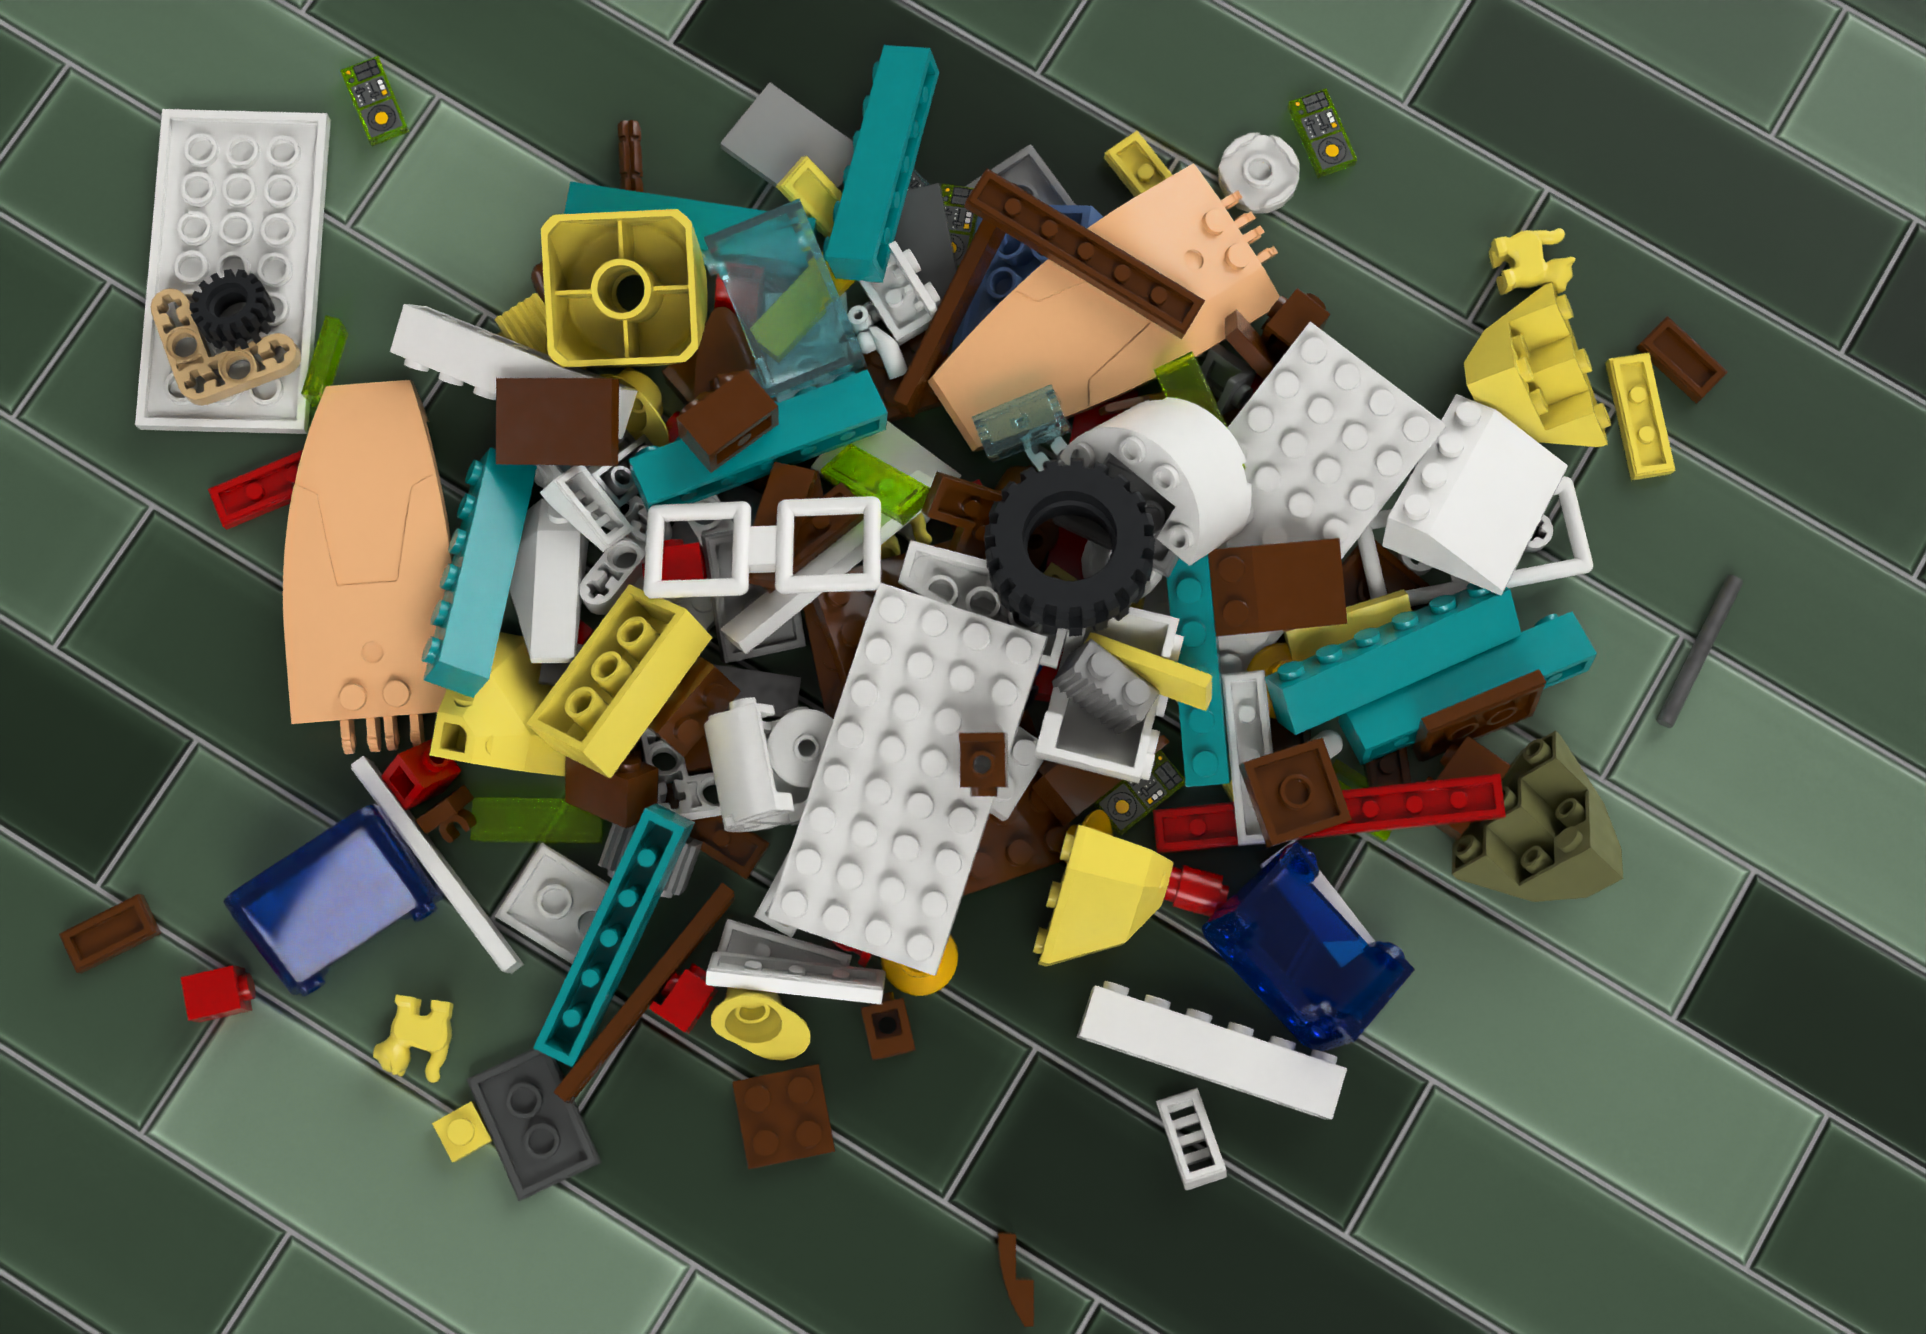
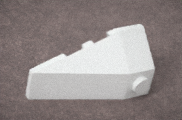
M545 499L539 500L527 510L509 591L531 663H571L576 657L582 605L579 593L580 584L585 577L589 539L558 513ZM580 500L582 505L585 507V502L583 500Z
M910 540L899 577L901 585L915 594L1048 637L1039 664L1057 669L1065 645L1067 629H1057L1056 635L1043 633V625L1035 622L1032 627H1029L1020 621L1019 613L1016 610L1009 612L1001 603L1000 593L995 592L992 587L986 560Z

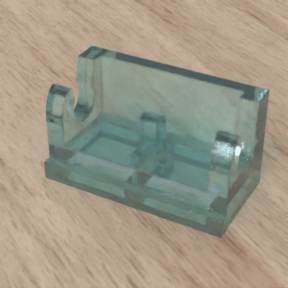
M1052 384L972 416L986 456L993 463L1072 431L1069 421L1062 410L1061 401Z

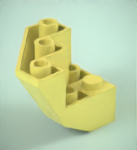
M1550 282L1543 285L1483 331L1464 361L1466 385L1474 401L1496 409L1538 443L1588 447L1608 445L1605 428L1611 426V421L1603 402L1597 404L1587 375V373L1592 372L1590 360L1584 348L1578 349L1568 320L1574 317L1571 305L1566 294L1558 296L1553 283Z
M500 632L490 678L473 698L449 689L446 690L437 712L430 756L522 772L565 776V755L555 751L526 724L553 686L539 684L542 663H531L523 636Z
M1078 825L1075 835L1066 833L1060 854V860L1067 861L1065 873L1062 876L1061 883L1052 881L1046 907L1053 908L1054 910L1047 929L1039 927L1033 948L1034 953L1040 954L1038 965L1047 967L1124 945L1162 906L1174 862L1153 850L1086 826Z

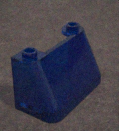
M371 804L352 813L230 893L223 902L234 920L290 994L298 995L301 993L304 997L315 992L326 983L323 977L329 972L328 966L400 919L407 920L412 918L416 923L427 918L438 909L435 904L442 900L444 896L381 807Z
M1296 841L1286 846L1225 902L1202 926V932L1210 945L1302 1044L1310 1049L1325 1051L1355 1042L1415 969L1405 959L1403 951L1395 944L1381 941L1368 944L1312 884L1319 875L1317 859L1310 850L1302 847Z

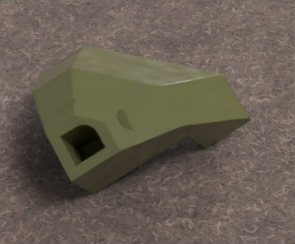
M1557 731L1550 733L1542 739L1530 742L1511 763L1508 773L1501 781L1506 818L1472 822L1458 841L1455 840L1452 845V875L1456 879L1532 902L1587 898L1623 879L1622 849L1605 804Z

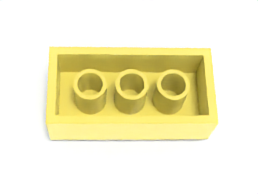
M629 584L526 724L555 751L611 779L710 642L712 636L687 609L662 598L650 599L645 596L642 589Z

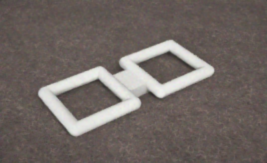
M1563 477L1554 495H1559L1574 559L1517 569L1511 576L1506 586L1507 588L1586 574L1593 569L1587 536L1571 478ZM1392 509L1379 511L1357 539L1371 599L1387 595L1372 530L1386 527L1387 518ZM1451 575L1452 582L1406 590L1409 596L1410 605L1413 607L1428 604L1432 599L1442 595H1453L1465 590L1470 582Z
M875 496L782 500L777 506V525L751 526V506L745 501L653 505L648 510L643 591L645 596L650 599L744 595L749 589V573L775 572V588L782 594L876 590L881 583V502ZM864 514L863 573L793 576L794 517ZM734 519L731 578L662 581L665 522Z

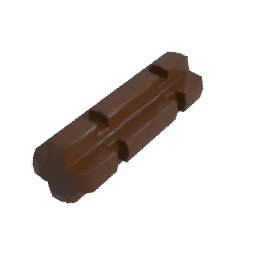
M623 120L618 124L620 189L643 192L640 124L636 120Z

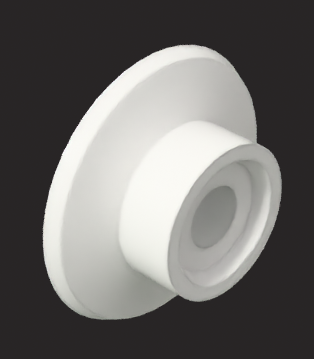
M800 709L786 714L775 724L769 735L767 747L771 766L784 781L799 787L812 786L834 720L829 715L814 709ZM804 740H810L815 744V752L809 757L802 756L799 753V745Z

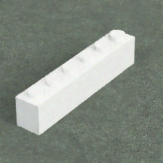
M403 305L390 349L391 353L405 358L404 365L424 372H428L429 368L440 372L438 377L440 380L457 386H463L465 382L475 386L474 394L491 400H496V378H605L582 368L561 367L545 353L427 306ZM620 383L619 439H623L638 390Z
M1104 981L1103 988L1096 985L1092 987L1077 1038L1325 1120L1333 1119L1347 1068L1336 1065L1338 1057L1312 1049L1311 1056L1294 1051L1296 1043L1276 1036H1270L1269 1042L1252 1037L1254 1029L1237 1023L1229 1022L1226 1029L1211 1024L1213 1016L1207 1013L1187 1008L1186 1015L1169 1010L1171 1002L1155 996L1146 995L1145 1000L1141 1001L1127 996L1129 988L1109 981Z

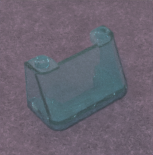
M800 199L704 237L708 250L701 253L711 276L719 273L754 356L757 368L751 370L750 374L772 399L834 379L843 373L855 372L867 367Z

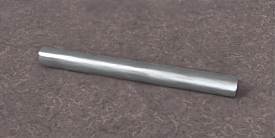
M1733 575L1727 576L1656 720L1660 725L1667 728L1673 727L1743 584L1740 578Z

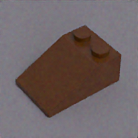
M1340 538L1214 549L1208 554L1216 637L1347 624Z

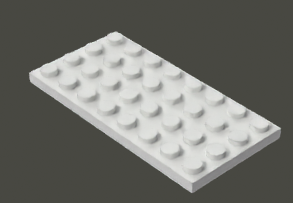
M162 109L135 426L140 430L308 434L311 393L306 392V395H304L303 389L314 357L331 123L327 113ZM231 269L235 276L238 269L245 270L247 275L252 273L261 281L276 310L273 311L275 322H267L271 330L268 334L260 332L259 336L262 338L270 334L280 333L290 337L301 352L300 365L289 375L209 405H195L178 388L151 314L150 306L152 299L158 292L172 288L182 292L191 303H195L191 296L194 291L202 293L199 284L203 280L210 284L213 282L210 276L215 273L222 278L224 277V270ZM175 302L169 303V311L166 313L175 322L176 327L183 326L176 313V309L179 306ZM236 303L229 306L220 317H229L238 313L246 303ZM191 337L181 339L176 345V354L180 357H187L193 354L197 347L196 339ZM206 340L211 356L227 351L224 345L222 349L214 347L212 342L209 343ZM279 346L275 348L276 355L272 358L281 363L285 360L284 353L288 351ZM255 354L254 357L260 364L261 371L265 370L266 367L261 362L264 360L259 354ZM243 359L235 361L229 369L230 377L236 380L246 377L251 369L250 362ZM215 369L214 372L218 376L216 380L222 386L226 382L220 376L218 369ZM199 376L195 378L196 385L192 388L201 393L204 391L203 384L208 381Z
M1309 322L1227 428L1236 439L1246 459V462L1242 465L1246 482L1252 484V501L1250 513L1242 532L1216 549L1340 538L1342 559L1447 425L1312 322ZM1162 576L1154 590L1145 596L1143 610L1170 616L1166 576ZM1283 630L1218 636L1222 674L1246 672L1255 654L1264 647L1276 643L1284 633Z
M880 583L876 590L768 919L934 976L937 975L995 800V796H970V787H960L959 733H1008L1009 757L1048 637ZM980 756L975 760L974 766L976 771L981 774L989 771L991 762L988 757Z

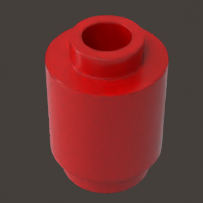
M1182 865L1181 869L1172 868L1164 900L1172 902V907L1213 917L1215 910H1224L1229 886L1222 884L1223 875Z

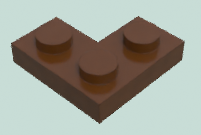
M937 471L921 512L927 517L957 526L948 550L986 560L985 526L990 522L989 512L994 501H1001L1002 493Z

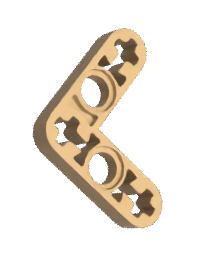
M172 288L164 289L158 292L152 299L150 306L151 314L178 388L195 405H209L289 375L300 365L301 352L290 337L280 333L262 337V340L257 344L254 341L249 342V348L242 350L238 346L235 348V351H225L211 356L206 339L191 316L192 312L189 309L191 302L182 292ZM175 302L179 306L176 309V313L183 326L176 327L175 322L166 313L169 311V303ZM186 337L196 339L197 347L193 354L187 357H180L176 354L175 348L181 339ZM279 346L288 351L284 353L285 360L281 363L272 358L276 355L275 348ZM255 354H259L264 360L261 362L266 367L265 370L261 371V366L254 357ZM241 359L249 361L251 369L246 377L238 380L230 377L229 369L235 361ZM215 369H218L220 376L226 382L222 386L216 380L218 376L214 372ZM199 376L208 381L203 384L204 391L201 393L192 388L196 385L195 378Z

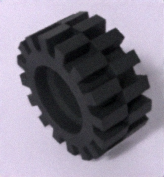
M228 269L224 270V277L222 278L217 273L211 275L210 277L213 282L210 284L203 280L199 284L202 293L193 292L191 297L195 303H190L189 309L192 312L191 316L209 343L212 342L214 347L222 349L224 345L227 351H235V345L239 344L243 350L249 348L248 340L253 339L256 344L262 340L259 336L260 332L269 333L271 328L267 322H275V315L273 311H276L275 306L261 281L254 274L250 273L247 275L245 270L238 269L235 276L233 271ZM236 303H246L238 313L229 317H220L229 306Z

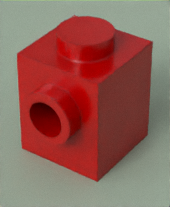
M682 539L664 540L662 581L708 579L704 552L699 542L684 544ZM642 563L643 579H644L645 563Z
M432 739L399 753L381 775L382 780L405 811L443 793L461 772V769L454 760L430 756Z

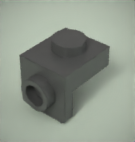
M1217 344L1209 349L1195 382L1219 398L1214 411L1222 416L1235 408L1241 409L1245 406L1253 394L1251 385L1257 373L1247 363L1222 345Z

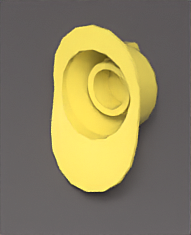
M630 367L625 368L617 375L601 374L600 376L605 378L619 379L620 384L638 390L626 427L633 438L637 440L645 434L654 446L661 447L669 444V433L665 422L661 418L663 414L662 394L657 384L644 373Z
M727 987L724 1001L717 1005L711 1014V1026L716 1034L768 1060L783 1061L796 1058L805 1052L810 1044L811 1031L806 1021L795 1012L784 1007L778 993Z

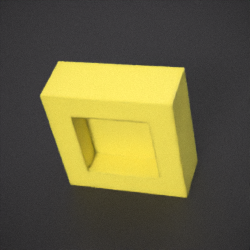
M474 1101L465 1104L432 1123L452 1162L459 1161L493 1141Z

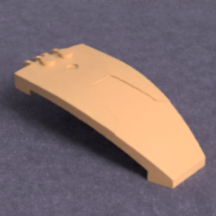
M1193 163L1129 200L1087 228L1205 300L1182 339L1050 259H1047L1009 293L952 351L927 381L971 450L975 452L1013 443L1019 437L1029 434L1034 429L1048 427L1091 410L1175 370L1226 340L1225 318L1236 309L1250 325L1267 315L1274 303L1280 298V295L1262 264L1277 255L1278 252L1273 246L1264 249L1256 256L1249 244L1260 239L1261 235L1265 233L1261 225L1242 235L1240 230L1256 219L1252 211L1242 214L1233 221L1227 210L1237 205L1239 200L1243 198L1239 191L1220 200Z
M411 380L325 387L304 444L290 502L283 566V622L291 724L340 721L341 742L344 754H354L356 750L357 740L354 719L366 718L367 744L371 752H380L382 748L380 717H383L385 741L388 751L397 750L399 746L400 736L397 716L409 715L410 739L413 747L423 743L425 740L423 714L437 713L447 688L423 680L427 663L422 661V654L428 639L431 636L434 637L436 626L431 624V617L438 601L443 600L445 590L440 588V581L446 566L452 563L454 554L448 552L451 535L440 476L427 426L429 419L414 382Z

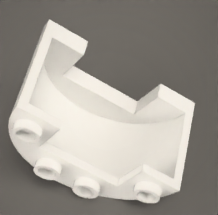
M1167 397L1163 400H1146L1075 438L1059 457L1067 465H1070V458L1084 459L1083 467L1093 469L1096 462L1105 465L1112 454L1173 504L1175 508L1156 539L1189 566L1241 533L1250 513L1252 484L1246 482L1242 465L1246 462V459L1239 444L1225 425L1213 414L1186 400Z
M1130 606L1129 613L1124 618L1117 621L1113 617L1108 620V627L1106 629L1096 632L1102 636L1178 662L1184 636L1176 634L1179 618ZM1092 626L1082 628V636L1069 637V629H1067L1058 671L1069 654L1085 643L1090 632H1094ZM1054 687L1048 711H1046L1035 758L1138 784L1140 779L1149 781L1160 731L1152 729L1155 715L1164 717L1168 697L1159 694L1144 720L1121 734H1115L1114 729H1108L1107 723L1101 724L1100 718L1094 719L1093 713L1088 714L1086 708L1080 707V703H1074L1073 697L1067 698L1066 692L1060 693L1059 687Z
M754 697L742 698L731 701L729 703V711L708 716V721L705 722L704 728L724 830L728 832H750L768 830L779 825H798L811 787H799L784 781L771 766L767 744L773 727L780 719L767 722L762 721V718L775 714L773 705L756 703V698ZM808 707L792 708V709H789V710L784 711L783 714H784V716H785L786 714H788V713H790V712H793V711H795V710L809 709V708H808ZM810 740L802 741L798 748L799 753L805 757L811 756L815 752V744Z

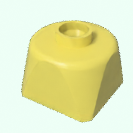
M678 209L552 215L541 227L547 346L548 355L554 362L561 367L627 368L683 363L693 356L699 348L708 312L706 270L693 224L685 214ZM632 275L641 276L645 288L643 299L635 309L627 311L618 302L617 288L626 277Z

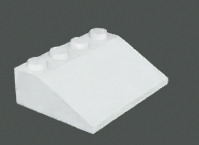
M1456 394L1441 420L1447 425L1416 465L1387 518L1382 546L1502 596L1568 465L1496 409Z

